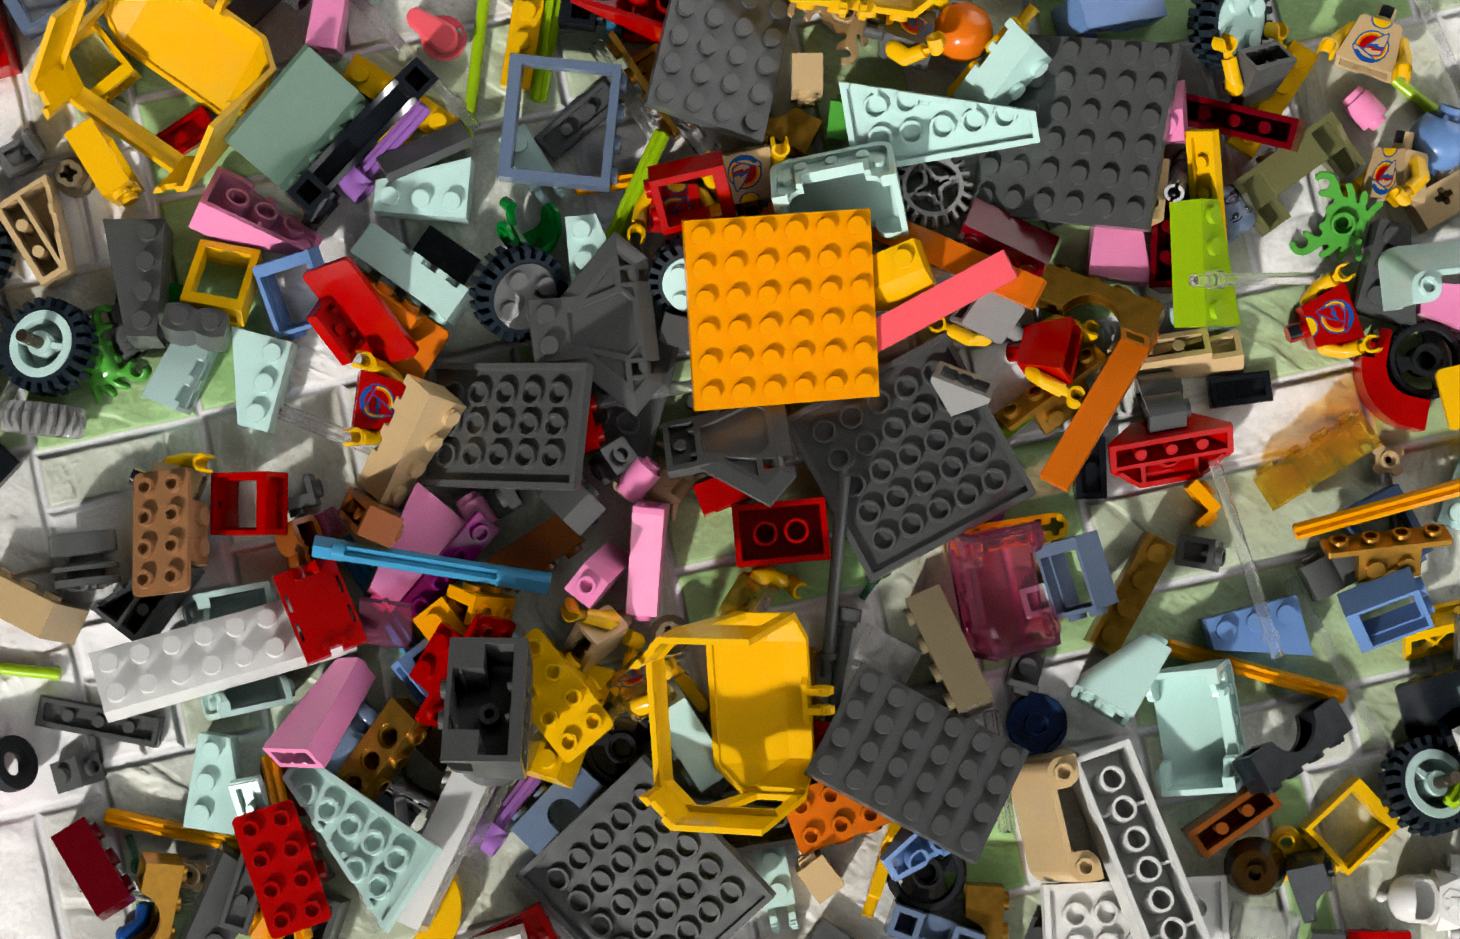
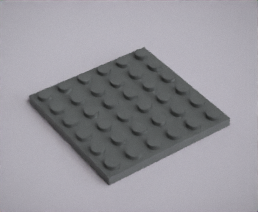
M1028 34L1053 60L1048 64L1046 72L1040 77L1034 78L1026 86L1023 95L1017 100H1012L1007 106L1036 111L1040 143L979 153L972 190L973 198L970 201V206L974 199L978 198L1008 212L1010 216L1023 220L1150 232L1183 46L1179 43Z
M946 332L878 368L880 396L817 401L787 416L789 433L833 514L835 513L838 475H850L845 536L871 583L1037 494L988 405L986 404L950 416L930 382L939 361L968 371Z
M645 754L515 875L574 939H728L768 904L777 893L721 834L670 831L660 821L662 817L651 805L647 807L638 798L654 787L653 763Z

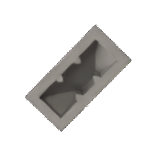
M939 361L930 380L950 416L989 404L998 384L995 381L943 361Z

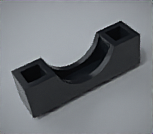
M1335 696L1314 701L1295 715L1297 735L1294 745L1289 751L1282 750L1271 741L1251 747L1232 761L1251 795L1261 792L1270 795L1283 787L1281 784L1283 780L1294 778L1304 771L1303 765L1316 762L1325 755L1323 751L1326 748H1333L1345 741L1344 735L1352 730L1353 727Z

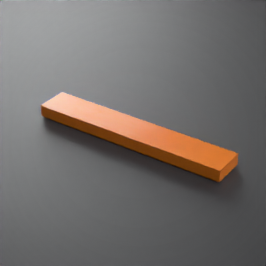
M908 220L909 235L901 236L897 239L891 240L881 237L877 232V227H874L872 231V240L889 248L911 238L920 239L930 266L953 276L990 257L985 253ZM1013 266L1018 278L991 293L1033 311L1047 282L1043 278Z
M1157 333L1151 349L1120 338L1039 475L1040 479L1065 492L1069 491L1159 339V333Z

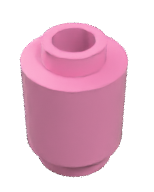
M1360 85L1341 102L1345 107L1344 111L1363 131L1368 128L1374 131L1387 119L1383 114L1388 109L1368 89L1364 90Z
M638 456L618 478L619 483L615 487L621 495L634 503L638 498L642 499L661 478L658 472L660 466L648 456L644 459Z
M477 490L467 494L455 503L458 507L457 513L466 522L475 511H479L493 524L499 521L483 495L480 496Z

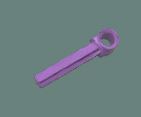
M418 100L360 164L357 163L337 184L355 204L366 199L375 188V178L373 176L380 170L376 157L401 147L430 115L429 107Z
M527 776L526 780H519L492 817H482L471 842L492 858L509 836L506 828L512 821L511 818L523 807L543 780Z

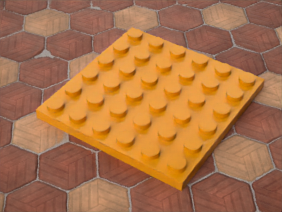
M870 208L681 220L694 411L880 396Z

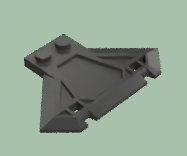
M614 231L560 298L527 301L533 362L555 363L567 361L568 363H590L594 365L592 382L633 415L637 416L663 384L662 374H652L650 362L660 361L652 291H650L651 284H648V281H641L639 271L648 269L649 266L648 258ZM627 271L628 282L621 283L620 272ZM638 363L639 375L632 376L631 364Z
M785 404L700 411L697 416L662 423L666 466L670 479L705 472L771 507L797 477L795 466H785L784 463L793 458ZM772 465V468L765 469L766 466Z

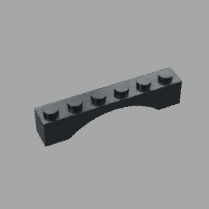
M417 56L412 58L292 183L284 194L306 215L310 214L374 144L439 78Z

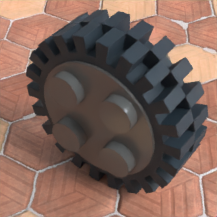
M514 242L507 243V249L501 245L495 248L497 256L488 253L484 257L489 262L486 267L479 262L476 269L482 273L480 277L472 275L471 282L476 285V288H469V295L475 299L469 302L470 307L475 310L473 312L475 318L480 321L481 325L499 338L509 342H513L514 339L520 343L525 342V337L531 340L527 301L560 298L563 295L562 291L567 290L568 283L562 280L567 278L565 271L560 269L562 267L561 264L553 256L533 244L529 245L526 242H519L518 246Z

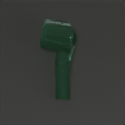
M891 573L872 583L869 581L859 597L865 601L879 581L886 579Z
M128 834L124 838L131 853V870L134 874H137L140 853L132 834Z

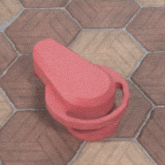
M416 7L408 11L406 16L408 25L421 37L423 49L431 58L437 61H450L462 54L466 46L467 35L463 25L457 19L445 15L436 17ZM457 28H461L462 33H463V37H462V35L457 31Z

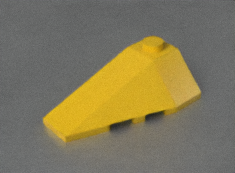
M911 238L873 255L875 311L892 310L937 285L920 239Z
M594 665L583 674L586 678L591 676L601 687L602 690L599 694L604 700L600 704L603 706L616 671ZM538 729L532 737V749L527 767V776L573 789L586 751L573 762H564Z

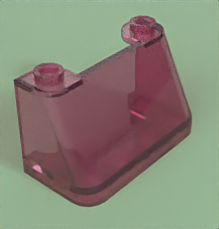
M1030 521L958 535L947 542V552L961 630L975 658L999 662L1061 644V626L1058 619L1048 612H1043L1033 553L1040 551L1045 542V534L1040 522Z

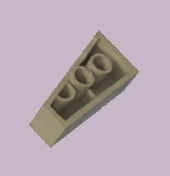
M940 584L905 598L907 608L903 609L904 616L910 627L916 626L920 635L916 637V641L922 654L928 653L932 662L929 665L930 671L936 683L941 682L945 693L942 696L949 710L969 718L993 706V695Z

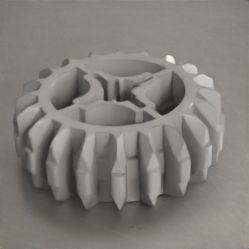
M954 158L908 165L907 167H897V171L901 175L899 176L905 212L906 214L908 212L911 214L910 222L914 223L916 218L921 220L920 226L925 228L927 221H931L932 230H937L938 220L947 228L950 225L948 216L957 222L960 219L957 210L961 212L967 211L968 206L962 201H971L973 195L964 190L972 189L974 184L970 181H963L971 175L970 170L960 172L959 169L965 164L963 160H959L954 164L952 162ZM927 165L941 167L950 176H937ZM919 169L921 185L908 193L907 179L913 171ZM928 182H933V185L937 184V186H940L935 195H931V191L929 194L924 191ZM955 184V201L945 209L942 192ZM925 200L931 204L936 212L922 210L912 201Z
M7 400L3 402L2 410H0V428L6 432L79 439L84 436V430L87 425L86 411L83 408L70 405Z

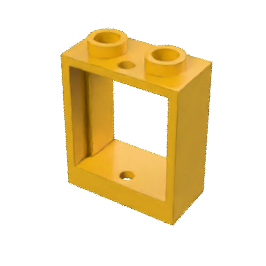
M96 21L73 49L96 32L121 65L90 89V91L110 103L142 76L100 23Z
M90 117L64 133L102 197L118 207H128L140 199L139 195L144 193L145 189L105 127Z
M200 239L179 299L180 302L192 305L197 310L201 308L219 309L229 315L231 326L244 328L258 287L252 267L263 263L261 250L226 244L217 240ZM207 261L247 268L237 299L197 292Z
M1352 775L1298 825L1304 833L1301 836L1302 840L1311 849L1323 847L1327 858H1333L1336 872L1340 871L1348 876L1400 828L1396 824L1399 819L1397 817L1391 819L1387 814L1390 811L1387 806L1383 807L1381 800L1361 778ZM1352 793L1380 824L1341 859L1313 828Z

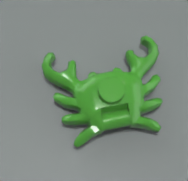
M1320 171L1315 174V179L1319 181L1325 178L1329 180L1330 184L1328 188L1320 189L1318 192L1319 196L1333 198L1334 202L1325 207L1324 219L1319 223V228L1322 231L1321 235H1314L1309 231H1303L1307 244L1304 247H1298L1294 241H1290V249L1295 254L1304 256L1322 245H1328L1318 254L1320 258H1325L1340 247L1337 260L1341 261L1347 255L1350 247L1353 246L1355 259L1361 261L1362 235L1367 222L1371 220L1384 203L1377 201L1366 209L1368 202V192L1366 190L1361 192L1359 202H1357L1352 183H1346L1345 187L1348 195L1344 196L1335 175L1329 171Z
M107 304L97 306L92 312L91 323L95 324L97 329L92 334L99 337V343L92 344V347L98 349L99 354L98 357H89L90 361L96 363L94 369L85 367L83 370L90 375L86 382L97 402L103 400V391L110 396L116 397L118 393L114 387L124 390L131 388V384L122 381L121 377L135 382H143L149 379L152 373V367L149 364L144 366L142 374H139L136 371V364L138 363L136 358L131 359L123 367L121 364L123 357L113 349L112 340L103 338V333L113 327V323H105L101 319L102 312H110L112 310L111 306Z

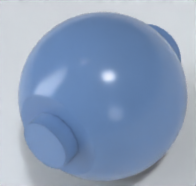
M1440 103L1437 111L1427 112L1420 116L1409 130V132L1415 133L1412 150L1427 154L1429 174L1436 175L1438 170L1449 171L1460 164V109Z

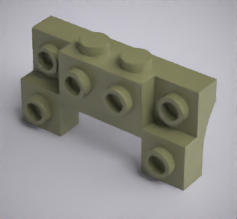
M1331 111L1304 130L1298 152L1281 148L1273 152L1269 148L1255 159L1258 163L1255 167L1230 185L1237 190L1243 200L1255 212L1256 223L1253 226L1264 237L1291 217L1277 198L1286 189L1321 164L1326 171L1333 173L1338 182H1340L1366 162L1351 143L1340 120Z

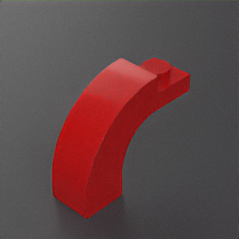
M1380 327L1372 330L1371 334L1368 335H1380L1381 337L1373 338L1370 341L1371 348H1383V350L1379 353L1367 352V356L1362 355L1354 358L1353 363L1354 382L1362 402L1375 417L1389 426L1411 432L1425 431L1430 400L1406 395L1392 384L1386 366L1392 329Z

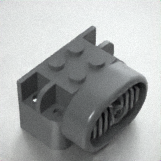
M450 637L447 679H441L440 685L441 699H444V710H439L438 729H442L440 762L447 763L452 771L463 773L466 778L476 784L493 787L507 784L514 779L526 780L533 733V657L528 638Z

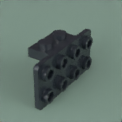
M1460 665L1400 683L1395 687L1397 702L1408 738L1414 739L1440 732L1449 747L1457 745L1452 729L1460 726V695L1457 689L1460 686Z

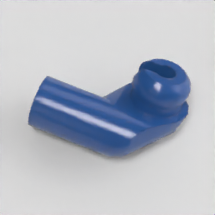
M137 903L134 920L124 926H120L116 930V939H128L141 933L150 923L152 905Z

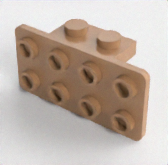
M182 467L139 473L134 477L132 593L134 596L149 597L187 592L191 587V565L195 567L208 566V555L210 553L208 524L210 522L208 504L191 499L192 474L187 468Z

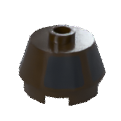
M1246 837L1236 841L1228 849L1224 858V874L1227 875L1228 883L1238 893L1248 897H1265L1273 894L1282 886L1287 875L1285 871L1286 859L1282 850L1272 841L1262 837Z

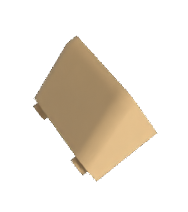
M1066 748L1027 756L1011 790L1027 865L1030 873L1040 881H1097L1104 879L1099 858L1088 850L1076 851L1068 838L1058 790L1068 788L1077 781L1079 767L1076 754Z

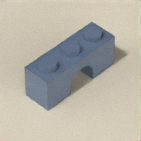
M582 763L573 789L554 783L549 786L545 783L533 795L537 801L529 809L524 805L511 818L515 824L510 830L538 855L561 830L551 819V804L558 799H568L582 809L604 784L598 781Z
M893 899L883 928L887 935L898 939L986 938V935L980 929L932 912H925L910 907L896 899Z

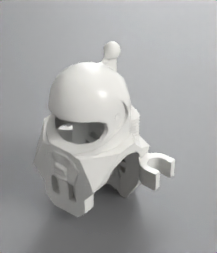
M1446 854L1448 871L1431 869L1430 874L1403 875L1391 884L1388 894L1380 891L1376 894V899L1379 902L1388 900L1390 911L1394 917L1403 922L1431 925L1432 930L1435 932L1447 931V939H1460V854Z

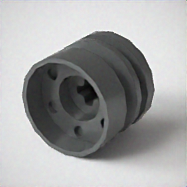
M115 529L48 536L50 557L65 558L66 562L65 565L51 569L52 574L67 573V580L53 581V589L71 592L104 589L114 583L121 582L120 574L106 575L105 571L108 568L120 567L117 561L104 560V554L118 550Z

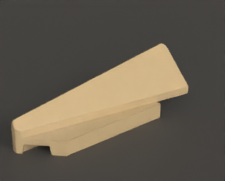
M1207 327L1160 334L1159 339L1137 375L1169 369L1173 371L1176 378L1244 373V353L1239 329L1209 337ZM1119 341L1113 342L1107 349L1106 356L1108 359ZM1105 364L1092 372L1093 383Z

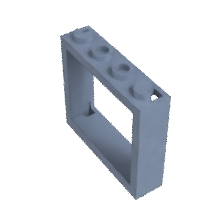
M510 53L497 173L499 181L610 193L611 184L617 185L618 166H613L614 154H620L622 136L616 135L617 123L623 124L625 105H619L620 93H626L628 75L623 74L622 64ZM524 68L611 76L601 177L514 168Z

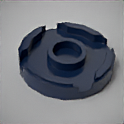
M1033 692L1029 696L1022 695L1011 704L1006 713L1005 727L1007 736L1013 743L1030 751L1029 754L1034 755L1052 752L1060 746L1067 734L1068 722L1066 711L1057 700L1047 694Z

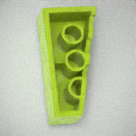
M1200 198L1182 200L1176 203L1169 202L1174 328L1240 326L1241 322L1219 199Z

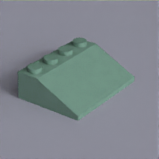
M304 44L223 140L285 192L359 115L370 101L312 48Z

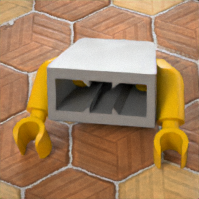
M989 293L955 311L949 318L953 322L951 325L947 324L945 318L940 319L943 321L942 328L934 329L931 326L929 328L931 332L937 335L946 332L949 338L966 346L987 347L992 342L1002 344L1007 337L1014 343H1019L1022 340L1025 327L1018 323V321L1025 312V307L994 293Z

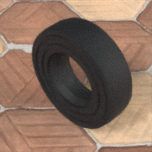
M17 735L1 737L0 791L8 793L21 791L29 787L37 776V755L26 739ZM7 752L12 753L17 759L18 773L16 775H11L5 767L4 756Z

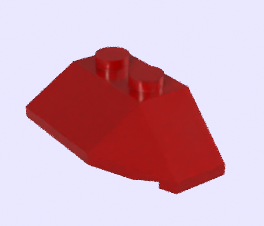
M1195 413L1187 417V427L1149 433L1144 421L1131 423L1108 444L1110 472L1112 475L1119 476L1139 488L1201 478L1217 466L1225 456L1228 457L1234 452L1233 425L1228 421Z

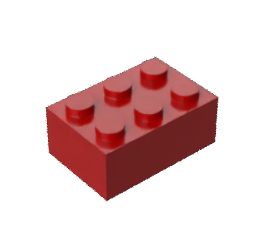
M825 497L775 501L771 507L763 503L731 505L737 568L831 559Z

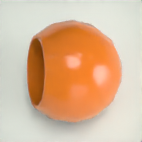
M971 2L952 3L945 7L935 19V31H942L946 40V45L941 54L944 58L955 63H967L979 59L986 53L985 45L993 38V27L988 14L983 8Z

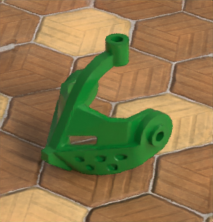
M508 196L500 200L499 204L506 210L508 222L505 220L497 223L496 228L498 236L506 247L507 243L514 242L518 246L519 242L535 245L541 239L542 241L538 246L540 249L548 254L555 249L560 239L562 223L560 211L554 202H548L541 207V221L535 228L523 234L514 213L517 207L516 203Z

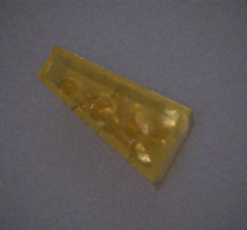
M1359 409L1355 412L1350 410L1336 419L1338 423L1328 429L1323 427L1309 436L1310 441L1302 446H1299L1298 443L1282 452L1284 457L1274 464L1269 460L1255 469L1257 475L1252 477L1253 481L1273 511L1383 445Z

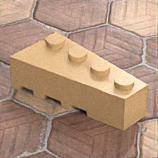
M407 374L403 381L406 389L402 397L396 396L392 405L395 412L390 423H384L379 433L382 438L379 446L372 448L357 480L377 501L399 507L408 497L410 489L425 472L427 464L442 447L443 441L453 426L459 422L462 413L467 407L444 386Z

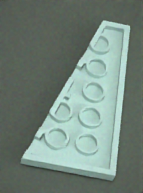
M839 81L849 146L878 141L888 142L893 147L897 167L1040 143L1035 110Z
M289 767L282 779L299 805L305 809L311 818V823L315 829L321 833L327 842L326 846L349 881L355 885L363 897L362 900L366 907L377 918V923L382 931L389 933L443 849L328 769Z

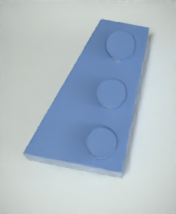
M1066 0L1051 11L1056 36L1078 37L1086 35L1087 38H1097V33L1109 31L1120 33L1153 25L1166 17L1167 11L1164 0Z
M1285 595L1198 619L1206 649L1313 656L1297 595Z

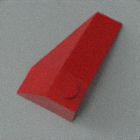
M570 0V2L658 44L669 0Z

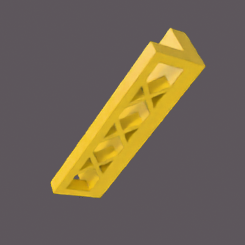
M1460 599L1433 605L1436 612L1430 614L1435 627L1402 638V656L1405 661L1453 650L1454 637L1446 641L1441 639L1447 634L1454 632L1455 614H1460ZM1423 639L1427 640L1422 646L1412 648V642Z

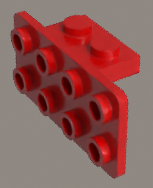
M345 256L305 271L303 279L319 299L306 319L342 366L353 362L358 354L355 352L356 350L368 351L374 357L388 364L413 357L417 354L419 347L350 257Z
M478 613L462 636L449 624L440 622L409 674V677L429 693L415 715V720L420 724L438 727L439 710H444V699H441L440 685L441 679H447L450 637L512 638L516 623L510 619Z
M286 799L235 817L232 821V826L270 936L278 939L328 921L332 916V912L323 887L327 883L325 878L329 877V872L324 859H318L315 848L319 847L315 831L313 829L308 830L307 824H301L294 802L291 799Z

